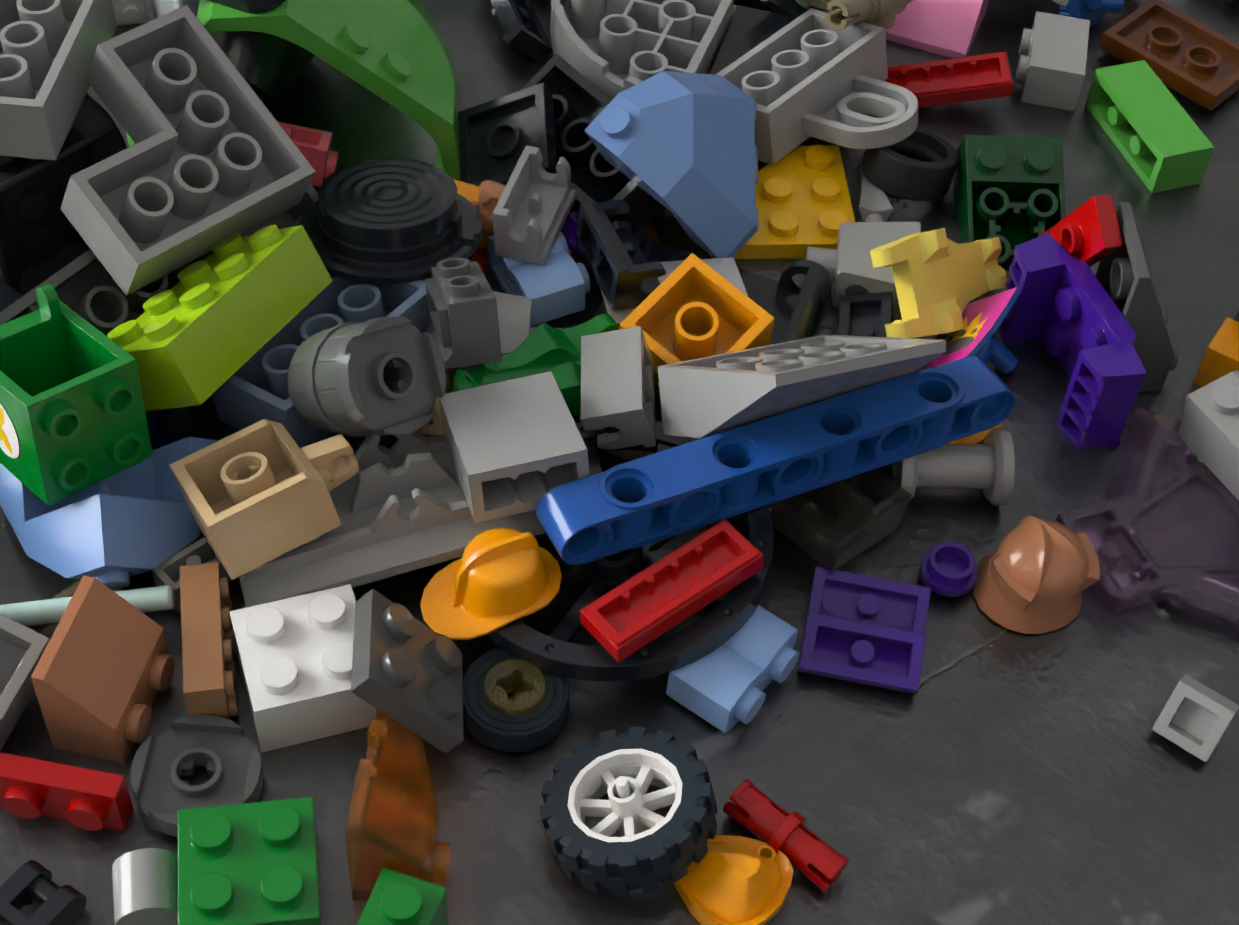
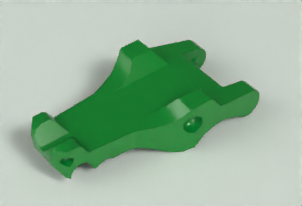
M608 314L598 315L585 323L566 329L552 328L548 324L542 323L513 352L502 355V361L475 365L471 369L464 371L461 367L457 368L450 392L551 371L570 413L580 420L581 336L619 330V325ZM654 370L655 388L659 382L658 374Z

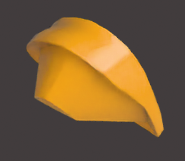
M715 835L714 839H707L708 851L699 864L693 861L687 866L688 874L673 883L690 914L701 925H766L780 911L790 892L794 870L788 857L780 850L776 854L775 850L767 845L766 842L744 836Z

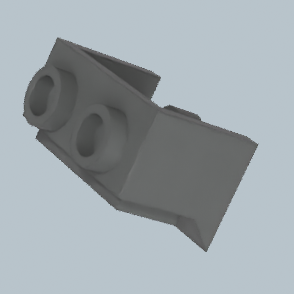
M448 258L439 261L437 267H431L432 278L425 279L431 321L423 331L429 332L436 340L445 362V370L502 361L496 296L478 262H470L466 258Z

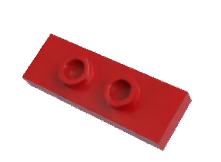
M1006 52L888 67V79L885 80V82L911 91L917 98L918 108L1013 96V81Z
M1111 194L1093 196L1042 234L1050 233L1071 257L1085 261L1089 267L1120 248L1123 244Z
M724 519L581 609V624L619 663L764 569V555Z

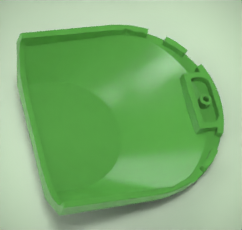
M200 0L197 19L210 35L229 31L263 32L283 38L306 49L418 123L437 144L436 167L445 171L454 180L459 181L461 179L458 125L459 84L457 72L443 36L419 0H286L274 10L257 14L246 13L207 0Z

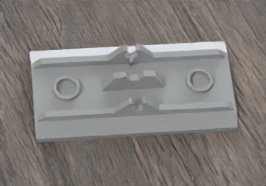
M415 431L409 434H394L398 440L393 447L387 448L379 445L380 435L374 434L365 438L355 454L360 472L329 492L342 525L321 535L313 542L303 544L281 555L260 569L240 576L239 579L247 608L351 584L353 588L463 556L465 547L476 535L489 529L510 528L522 533L531 532L534 536L546 532L537 520L536 510L474 523L445 443L444 435H434L426 438Z

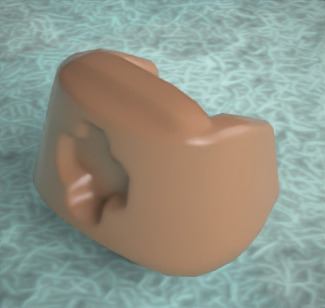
M492 180L483 181L479 187V201H471L482 220V235L494 234L492 213L506 186Z

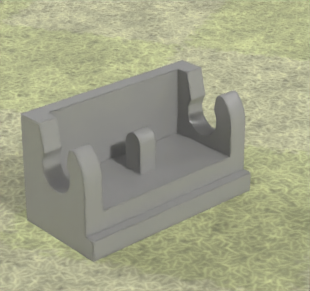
M525 146L492 213L495 256L545 266L576 199V190L571 189L570 165L564 157H560L556 165L557 173L551 174L546 172L541 165L543 158L540 149Z
M641 326L581 336L580 420L584 430H601L605 427L619 429L616 433L598 435V448L611 450L644 445L645 448L656 446L654 363Z

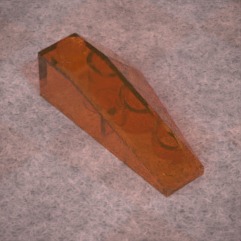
M376 708V719L370 720L367 732V758L360 759L345 832L352 899L368 901L383 867L433 884L435 882L446 883L451 853V843L440 841L439 814L422 738Z

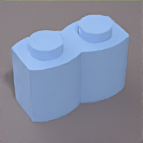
M560 232L545 266L495 256L494 234L487 236L488 263L502 290L507 294L525 296L532 301L531 326L585 310V293L590 291L589 276L584 265L581 262L575 263L569 255L568 245L562 232Z
M758 605L744 626L727 642L696 662L669 672L666 695L725 734L738 721L746 725L755 717L765 700L766 694L762 691L773 680L782 683L796 665L799 652L794 650L798 630Z

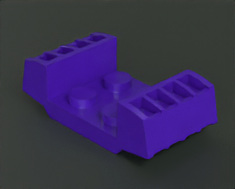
M1050 233L1015 246V256L1012 265L1009 267L1010 273L1004 287L1005 291L1018 287L1021 292L997 331L1005 346L1043 338L1048 353L1056 358L1069 379V385L1055 424L1076 449L1118 447L1121 442L1120 437L1123 429L1127 427L1126 421L1129 413L1133 411L1132 405L1134 400L1140 393V384L1147 374L1133 346L1137 334L1087 263L1071 257Z

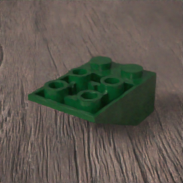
M965 135L956 150L959 163L953 176V191L961 242L968 243L999 237L1002 251L997 261L998 265L1006 271L1007 278L1010 273L1009 267L1012 265L1015 256V246L1039 237L1066 217L1062 137Z

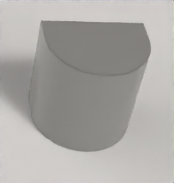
M144 848L130 851L118 857L112 864L114 925H178V856L165 849Z

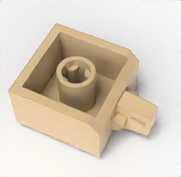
M267 419L258 421L169 465L192 517L232 580L250 571L258 570L281 555L303 544L313 542L321 535L341 526L342 524L329 492L360 472L354 451L342 434L299 448L282 423Z

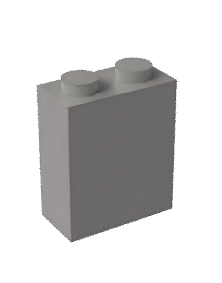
M551 371L444 394L443 397H439L445 443L474 523L536 510L538 502L551 489L590 476L587 447Z

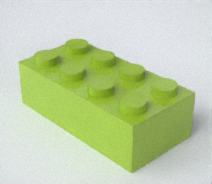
M269 225L252 235L243 237L240 232H235L211 248L213 253L207 259L195 262L183 269L177 275L180 282L172 289L162 291L149 298L142 306L145 312L136 320L127 321L108 333V338L137 359L145 412L201 405L333 281L303 225L279 229L277 225Z

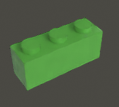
M1141 60L1096 69L1085 106L1151 194L1200 184L1211 159L1214 146L1146 61Z

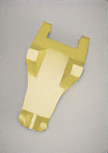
M945 228L908 234L901 239L870 250L873 268H887L890 265L892 267L902 320H895L884 325L886 336L892 338H917L946 334L964 329L962 313L967 304L988 291L1005 288V282L1008 280L1007 273L998 265L997 261L1002 251L999 237L958 244L947 238Z

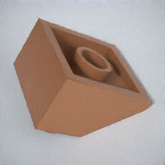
M83 575L31 676V680L53 748L125 764L134 743H141L147 735L152 717L151 706L158 691H165L169 687L174 673L175 658L169 654L163 627L98 579Z

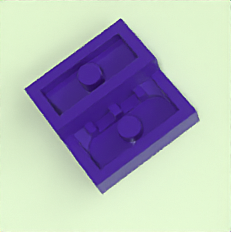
M816 566L798 672L917 694L927 635L925 634L931 588Z

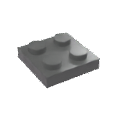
M371 589L355 602L351 692L440 751L447 753L463 741L462 651L450 638L437 634L414 618L406 607L391 602L376 590Z

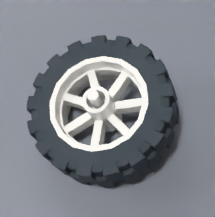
M636 726L629 727V732L617 734L616 729L599 733L600 739L589 743L586 739L572 748L574 753L568 759L562 757L552 769L554 774L552 781L546 780L543 785L541 795L545 805H540V815L555 860L559 859L563 872L570 879L574 880L576 877H579L583 887L590 891L599 893L600 889L604 888L610 889L612 896H629L630 890L642 889L643 894L660 890L659 883L670 878L675 883L688 874L687 866L693 861L699 864L708 851L707 839H714L717 830L715 814H718L707 766L703 759L698 760L696 749L685 740L679 744L675 741L674 734L659 729L656 734L647 733L646 727ZM650 784L663 788L646 794ZM608 792L609 800L599 799ZM672 805L666 817L652 812ZM585 817H606L591 830L584 824ZM617 830L619 831V834H620V836H621V837H610V836H611L612 834H614Z

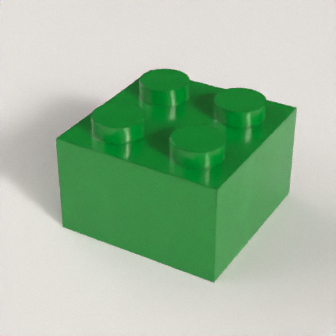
M313 797L178 810V925H323L319 843Z

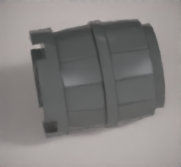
M380 317L366 322L340 323L332 328L309 336L299 345L292 357L287 374L288 393L300 416L308 424L320 431L343 434L348 437L413 433L430 422L435 414H429V412L434 407L435 399L443 397L446 387L445 362L436 340L429 332L421 333L416 326L410 324V322L414 321L406 317Z

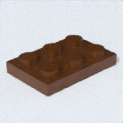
M1160 0L1147 1L1103 33L1099 46L1101 49L1114 55L1123 63L1145 60L1164 85L1210 111L1239 89V44Z

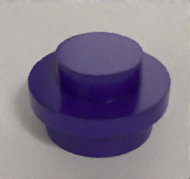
M950 541L934 546L924 555L920 565V576L925 585L930 587L935 593L948 597L962 596L970 592L976 584L979 573L973 553L966 546Z

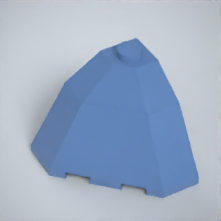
M662 71L618 93L584 130L607 162L670 210L689 238L712 257H734L759 229V213L756 207L755 184L758 183V149L755 145L757 104L752 97L723 76Z
M187 437L152 450L153 457L49 506L0 463V506L26 555L66 579L81 580L83 575L98 579L110 589L127 587L130 585V577L157 568L199 537L201 530L192 517L169 465L218 440Z

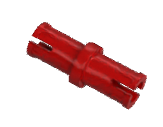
M749 779L744 780L731 794L729 799L733 803L730 801L725 803L723 807L725 814L730 815L738 823L742 824L759 840L766 842L767 845L775 850L776 854L780 850L788 857L791 865L818 886L819 890L823 893L833 886L843 873L840 869L844 870L850 861L846 856H842L805 826L807 821L805 817L797 811H794L793 814L787 812L758 789Z

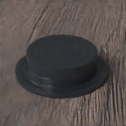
M404 158L366 160L348 165L336 171L323 182L319 190V200L307 209L299 222V225H303L329 274L347 280L373 284H397L431 278V267H437L439 261L448 258L468 259L476 251L482 238L480 214L470 201L457 193V186L452 177L442 169L429 163Z

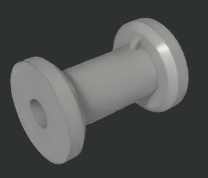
M993 428L986 435L983 444H946L940 448L887 465L888 486L892 503L907 504L914 497L916 488L982 489L985 498L991 505L1006 506L1012 495L1015 477V452L1010 431L1007 428Z

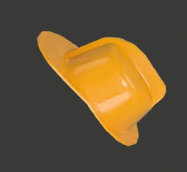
M502 527L486 530L471 540L465 547L461 559L450 563L437 572L424 588L420 603L423 620L431 630L439 635L447 636L451 640H471L489 634L550 604L558 594L562 580L558 561L546 549L538 546V542L531 532L522 533L516 529Z

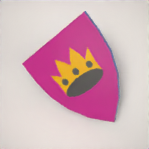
M1015 287L967 304L962 313L964 329L936 336L935 340H946V352L927 363L926 369L965 357L978 356L986 363L989 360L1003 374L1011 372L1019 360L993 334L1012 308L1021 290Z

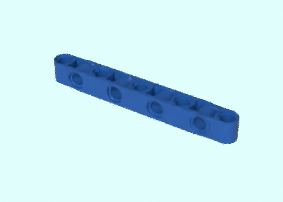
M969 356L933 368L914 371L622 463L604 472L551 489L541 498L535 513L537 520L561 558L570 565L586 564L628 549L640 548L940 448L952 441L991 429L1009 416L1015 406L1016 397L981 357Z

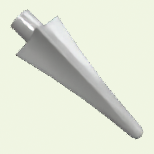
M864 153L860 155L861 175L857 222H887L894 208L884 191L870 183L862 173L861 162Z

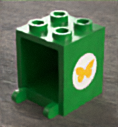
M48 283L36 289L38 310L0 325V463L49 506L153 457L137 359L63 302L59 301L55 288Z

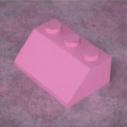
M914 0L909 2L900 14L896 15L895 25L892 28L885 29L886 40L952 59L967 57L986 14L989 0Z

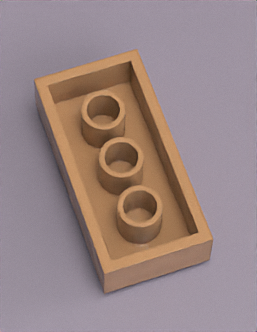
M218 562L180 566L183 694L188 716L209 714L231 720V716H238V700L234 689V684L237 683L235 660H233L235 642L229 611H233L232 599H230L228 576L221 577Z

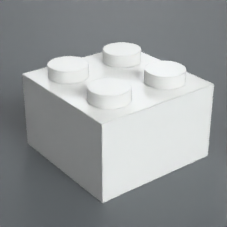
M351 584L229 611L236 654L261 753L383 723V716L380 710L351 692L356 602Z

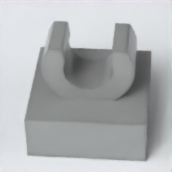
M1185 674L1179 680L1151 730L1207 762L1237 714L1239 705Z

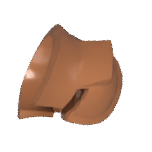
M1032 515L1026 516L1014 529L1007 533L995 552L984 556L977 565L979 573L973 588V594L979 608L991 620L1006 629L1023 634H1042L1055 631L1068 625L1078 616L1083 605V590L1100 580L1099 558L1086 533H1075L1068 526L1057 521L1039 519Z

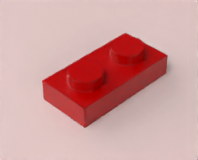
M0 752L1 808H5L13 815L26 819H34L41 815L67 820L72 825L89 831H97L103 827L120 831L126 830L133 812V805L125 776Z

